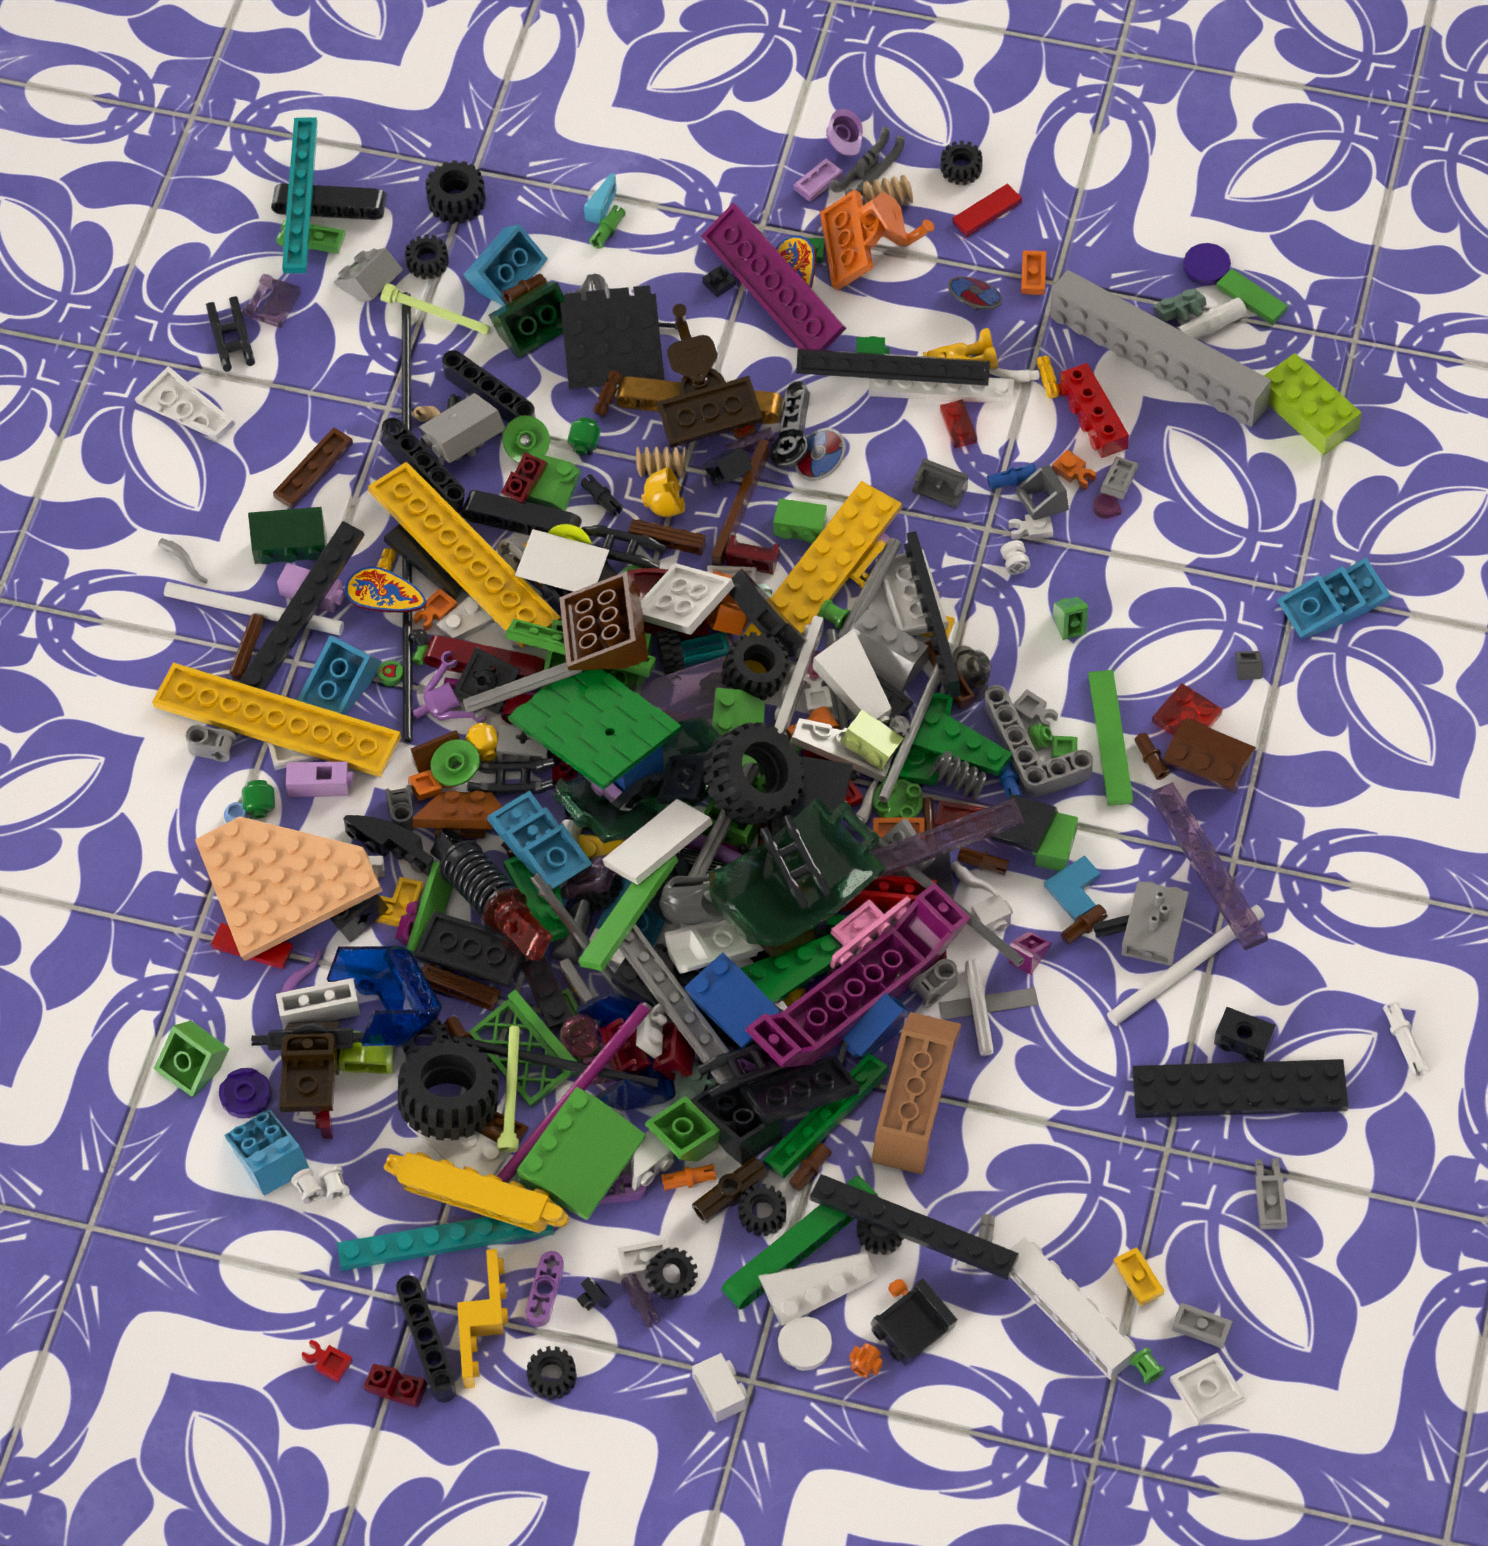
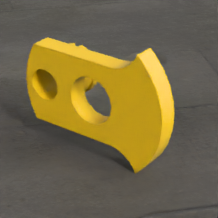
M879 540L850 576L861 588L866 582L860 576L867 581L870 574L865 570L884 549L886 543L882 540Z

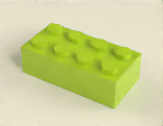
M1296 353L1264 375L1271 380L1268 405L1323 455L1359 430L1362 412Z

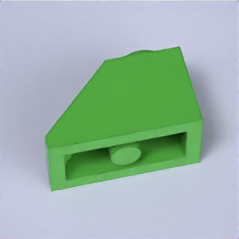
M1079 597L1064 598L1054 603L1053 618L1062 640L1086 634L1088 605Z

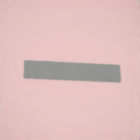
M1035 988L985 995L987 1013L1038 1005ZM970 998L939 1002L942 1019L973 1015Z

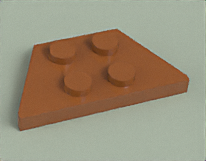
M441 791L413 817V828L494 829L487 820L488 815L497 811L502 806L491 792Z

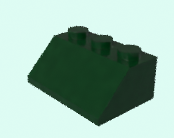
M547 281L490 313L488 316L498 336L516 358H520L563 333L560 303H565V297L558 282Z
M322 507L248 513L251 548L255 564L291 563L298 560L315 561L327 545V531Z

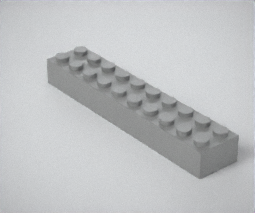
M1068 269L1052 287L1050 317L1057 323L1064 324L1073 329L1077 334L1084 335L1093 340L1097 345L1108 348L1117 356L1124 357L1133 362L1137 367L1150 371L1157 378L1170 382L1177 389L1190 393L1199 401L1212 405L1216 410L1232 416L1239 423L1253 427L1267 409L1271 385L1269 378Z

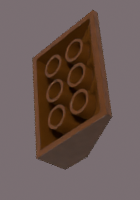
M627 571L559 597L568 670L624 669L648 660L640 590Z

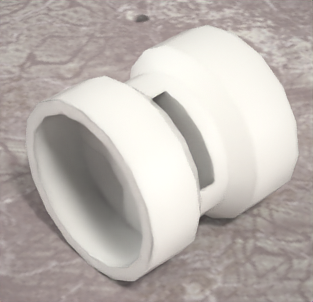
M1010 541L1001 547V555L1006 560L1005 566L1009 574H1021L1030 568L1031 564L1028 556L1025 555L1026 549L1022 541Z

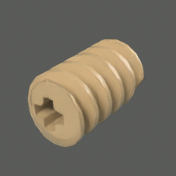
M905 175L900 176V181H898L897 177L892 176L890 183L887 178H883L881 185L877 179L873 180L872 187L868 181H865L863 184L864 205L881 192L887 193L895 200L899 199L901 205H904L905 198L907 197L910 203H913L911 184Z
M637 447L636 468L640 477H644L646 471H648L650 476L655 471L667 467L672 469L673 472L677 471L679 478L683 477L686 470V447H684L682 454L679 453L677 447H674L672 454H670L668 447L664 448L662 454H660L658 447H655L653 454L650 453L648 447H645L643 454H641L639 447Z

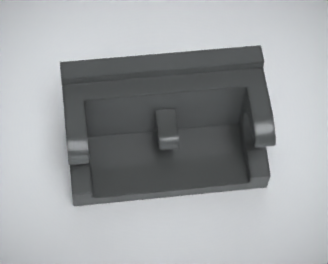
M924 458L914 477L916 482L912 492L957 509L968 489V475Z

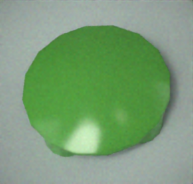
M885 778L873 795V805L877 814L881 818H916L923 807L921 787L905 779H897L888 802H882L878 797L887 779Z

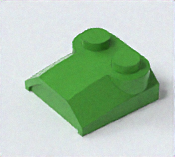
M546 455L535 456L546 461L548 465L525 502L566 511L581 476L580 469L569 461Z

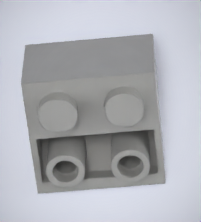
M374 248L366 252L363 250L353 258L355 261L350 266L347 265L338 272L339 277L334 283L359 301H370L384 289L386 283H390L403 269L387 248L377 250Z

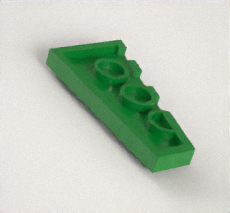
M934 693L930 705L951 716L954 698H951L950 695ZM911 746L898 779L937 786L938 773L935 772L931 777L928 775L932 765L940 755L932 752L931 754L920 752L919 748Z
M930 704L912 744L913 747L919 748L920 752L927 754L932 752L942 755L948 750L952 752V758L957 755L961 759L960 762L967 761L969 767L975 766L978 770L995 776H999L1012 759L1010 751Z
M517 857L505 860L504 869L511 882L523 894L524 906L544 944L568 936L569 930L545 898L538 895L539 890L530 880L534 875ZM558 886L552 892L562 903L560 886Z
M830 934L800 945L776 957H768L740 969L775 1004L786 999L789 993L798 987L801 989L816 975L820 976L831 968L832 956L842 947Z

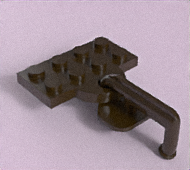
M676 304L672 309L681 341L672 343L667 350L671 369L684 376L679 385L680 395L656 402L670 448L763 422L750 376L726 382L722 374L712 369L718 358L714 341L707 335L691 337L685 317L687 310L683 304Z

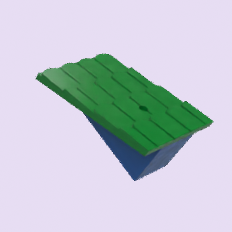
M602 669L582 670L579 674L554 682L537 692L531 700L517 707L508 716L511 723L604 790L614 783L622 792L649 774L664 772L662 745L682 730L681 725L665 712L653 706L638 693L633 692L610 673L607 674Z

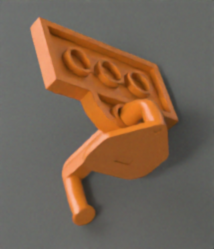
M854 189L820 212L832 287L840 290L874 268L871 248L878 243L882 236L898 246H909L929 232H932L934 224L930 220H923L921 226L910 233H906L901 207L893 197L885 192H881L863 205L861 193Z

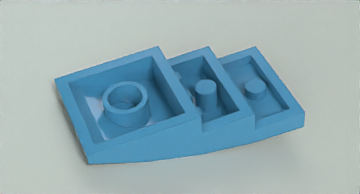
M1365 557L1347 569L1342 566L1323 578L1319 574L1277 599V602L1302 640L1344 624L1392 598Z
M530 791L488 815L487 820L516 857L533 875L539 873L546 884H550L553 887L551 890L592 866L591 861L564 824L559 825L547 807L542 808Z

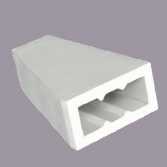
M852 629L814 657L813 669L856 717L863 710L886 726L890 721L891 706L857 634Z

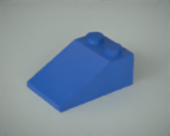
M723 952L684 987L691 1000L742 1049L753 1040L745 1031L746 1027L764 1013L767 1015L781 1013L750 978Z

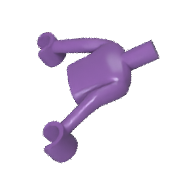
M445 651L441 656V666L424 690L423 698L425 704L413 710V714L416 719L430 713L439 721L455 718H473L477 723H484L487 720V716L479 719L476 718V714L482 711L483 708L471 713L466 711H450L460 706L461 703L449 682L434 689L447 669L455 667L458 663L457 660L447 663V657L452 656L453 652Z

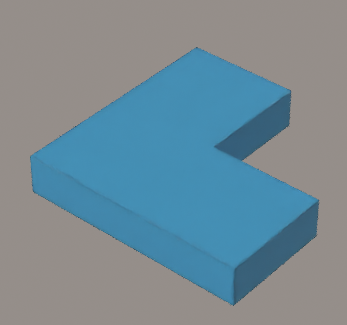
M1084 855L1046 880L1044 887L1076 922V918L1079 915L1083 916L1096 906L1083 889L1099 879L1101 873Z

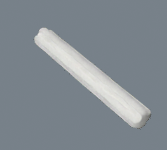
M977 959L967 960L965 968L979 1054L981 1056L992 1055L993 1044L979 961Z

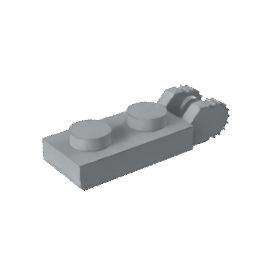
M1256 1159L1255 1186L1260 1229L1287 1228V1213L1283 1175L1280 1174L1279 1159H1272L1271 1171L1273 1175L1264 1176L1262 1159Z

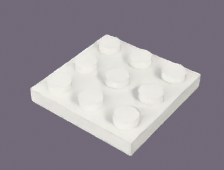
M674 563L641 600L643 621L691 635L734 587L731 578Z

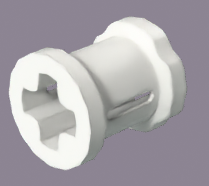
M340 1166L328 1167L319 1174L321 1181L326 1185L328 1191L326 1196L329 1201L341 1200L349 1195L350 1190L343 1181V1170Z
M310 1168L299 1171L291 1179L293 1186H297L302 1194L301 1199L305 1204L314 1203L324 1195L323 1188L316 1183L313 1178L314 1172Z

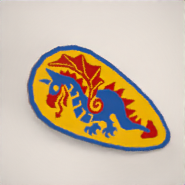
M792 235L785 238L777 245L776 249L812 288L816 270L815 247L810 240L803 236Z
M370 566L359 569L349 577L345 586L346 597L350 603L367 610L405 613L421 610L427 604L426 598L415 585L397 574L380 567Z

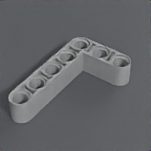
M1000 685L988 687L985 692L984 707L1002 747L1012 753L1011 764L1013 770L1018 774L1019 783L1027 796L1038 798L1085 782L1091 778L1094 759L1087 750H1077L1041 763L1007 690ZM1022 760H1027V761H1029V762L1023 763V762H1021V761H1022ZM1035 780V781H1038L1039 783H1032V782H1030V781Z

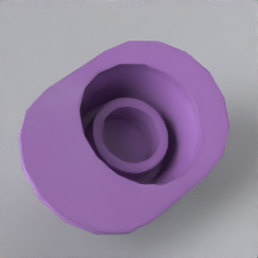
M847 109L835 111L826 129V137L829 143L842 155L855 156L859 153L863 134V126L860 119L855 113Z

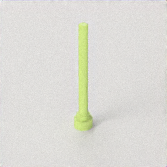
M386 283L382 291L381 301L386 303L400 302L486 335L490 332L491 327L487 324L400 293L397 286Z
M518 1026L509 1027L504 1130L497 1142V1150L501 1152H517L519 1148V1139L516 1138L517 1134L514 1133L520 1028Z

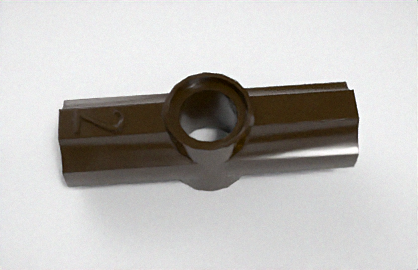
M753 1156L733 1173L723 1175L716 1186L692 1203L693 1210L702 1222L708 1223L727 1207L737 1205L740 1202V1196L745 1194V1190L747 1188L751 1190L753 1185L759 1184L768 1177V1171L765 1169L764 1164ZM728 1187L736 1189L731 1193L724 1191Z

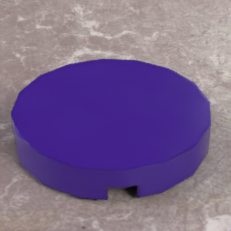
M1200 243L1191 247L1186 252L1183 267L1185 274L1193 282L1196 280L1201 285H1215L1230 271L1231 260L1226 250L1219 245Z
M240 1068L230 1072L219 1086V1099L223 1109L229 1115L236 1118L257 1116L267 1108L271 1101L272 1090L268 1078L253 1068Z

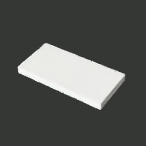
M922 549L944 629H947L948 622L924 550ZM905 553L896 555L882 582V586L896 627L910 636L929 633L925 624V618L928 617L927 613L922 614L919 599H922V595H917L914 580H917V577L911 576L909 562H912L911 558H906Z
M676 799L603 858V863L607 868L638 885L712 825L711 818Z

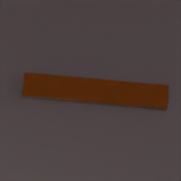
M761 439L758 442L751 459L752 462L750 463L753 469L745 473L712 551L713 566H723L726 560V548L728 547L731 535L736 536L769 457V441Z

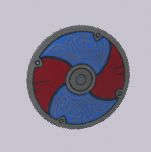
M959 276L952 278L948 282L950 293L976 311L979 308L994 309L1002 303V296L999 291L982 280Z

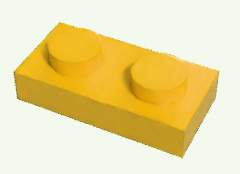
M1138 1247L1114 1258L1113 1264L1140 1307L1164 1295L1165 1290Z

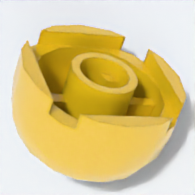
M667 467L652 473L646 479L644 493L641 494L644 506L646 508L650 507L652 512L659 517H671L685 512L684 497L679 499L678 490H681V487L672 469Z

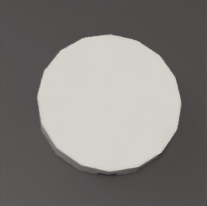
M811 1317L795 1318L787 1322L780 1331L778 1338L779 1354L789 1366L791 1365L802 1371L814 1370L823 1365L831 1353V1333L826 1325L818 1319Z

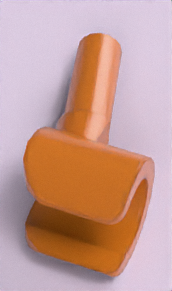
M896 1279L888 1286V1290L894 1298L901 1294L904 1296L909 1292L902 1279Z

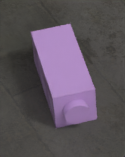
M287 563L277 581L280 596L292 599L310 570ZM336 579L318 608L334 613L337 605L342 604L345 592L343 591L341 580Z
M347 762L287 763L286 789L288 797L349 796V786H354V773L349 771Z

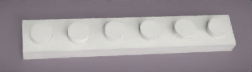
M874 378L869 380V396L1013 404L1014 379L989 378L988 386Z
M814 615L811 624H807L805 627L804 637L808 641L797 651V664H792L789 673L790 684L785 685L783 688L782 706L778 705L775 711L774 720H776L774 727L778 729V733L783 732L787 735L786 728L791 724L805 684V674L809 673L823 634L822 617Z

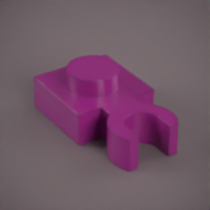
M417 901L407 904V915L401 916L395 939L406 946L418 912Z

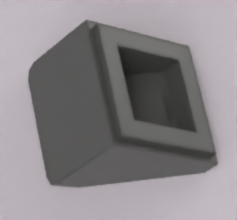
M1260 651L1235 653L1238 680L1262 678L1263 662Z

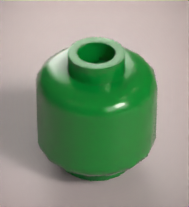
M580 417L571 423L567 443L574 448L573 451L575 453L587 455L588 452L597 449L601 429L595 420Z
M266 780L247 782V786L241 791L243 809L246 813L251 814L252 818H266L267 813L275 809L274 788L267 784Z

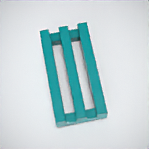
M725 632L680 641L685 667L723 659L729 651ZM721 641H722V643H720V644H715V645H711V646H708V645H707V644H712V643H717V642H721ZM698 647L697 649L684 651L685 649Z

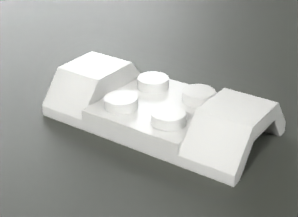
M732 915L665 933L669 957L680 974L708 966L722 952L733 962L757 956L758 952L764 951Z

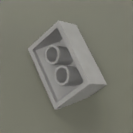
M868 610L864 612L852 627L874 672L901 693L906 690L928 662V646Z

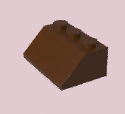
M1186 718L1174 734L1163 761L1168 766L1236 794L1256 747Z

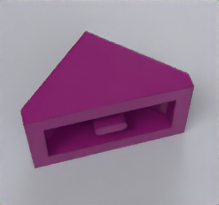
M1029 931L1013 940L1010 944V947L1025 959L1020 966H1016L1010 960L1009 963L1032 975L1052 943Z

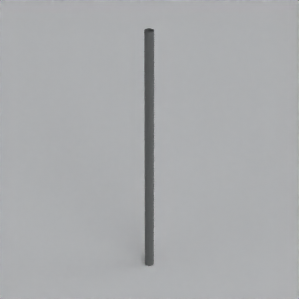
M844 807L842 819L925 889L934 883ZM949 896L971 918L968 922L971 928L1016 966L1022 965L1025 959Z

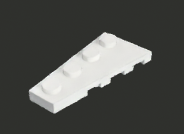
M169 366L135 398L137 404L218 441L235 425L233 419Z
M523 578L543 599L542 593L537 588H535L530 582H528L525 578ZM469 596L436 623V626L444 636L462 640L482 630V626L490 622L495 623L496 621Z
M799 718L790 743H794L832 761L853 764V770L881 782L885 779L892 758L881 771L840 743L848 728H843V730L834 729L830 724Z
M407 1123V1126L430 1148H433L442 1159L455 1164V1167L460 1169L467 1166L478 1171L480 1175L487 1176V1174H493L496 1176L510 1156V1152L498 1151L496 1142L474 1131L473 1136L468 1138L462 1136L459 1137V1140L451 1141V1138H444V1141L436 1140L434 1136H430V1138L423 1136L420 1130L416 1132Z
M864 1252L832 1259L827 1262L809 1264L804 1267L758 1276L779 1324L782 1326L878 1278L867 1253Z

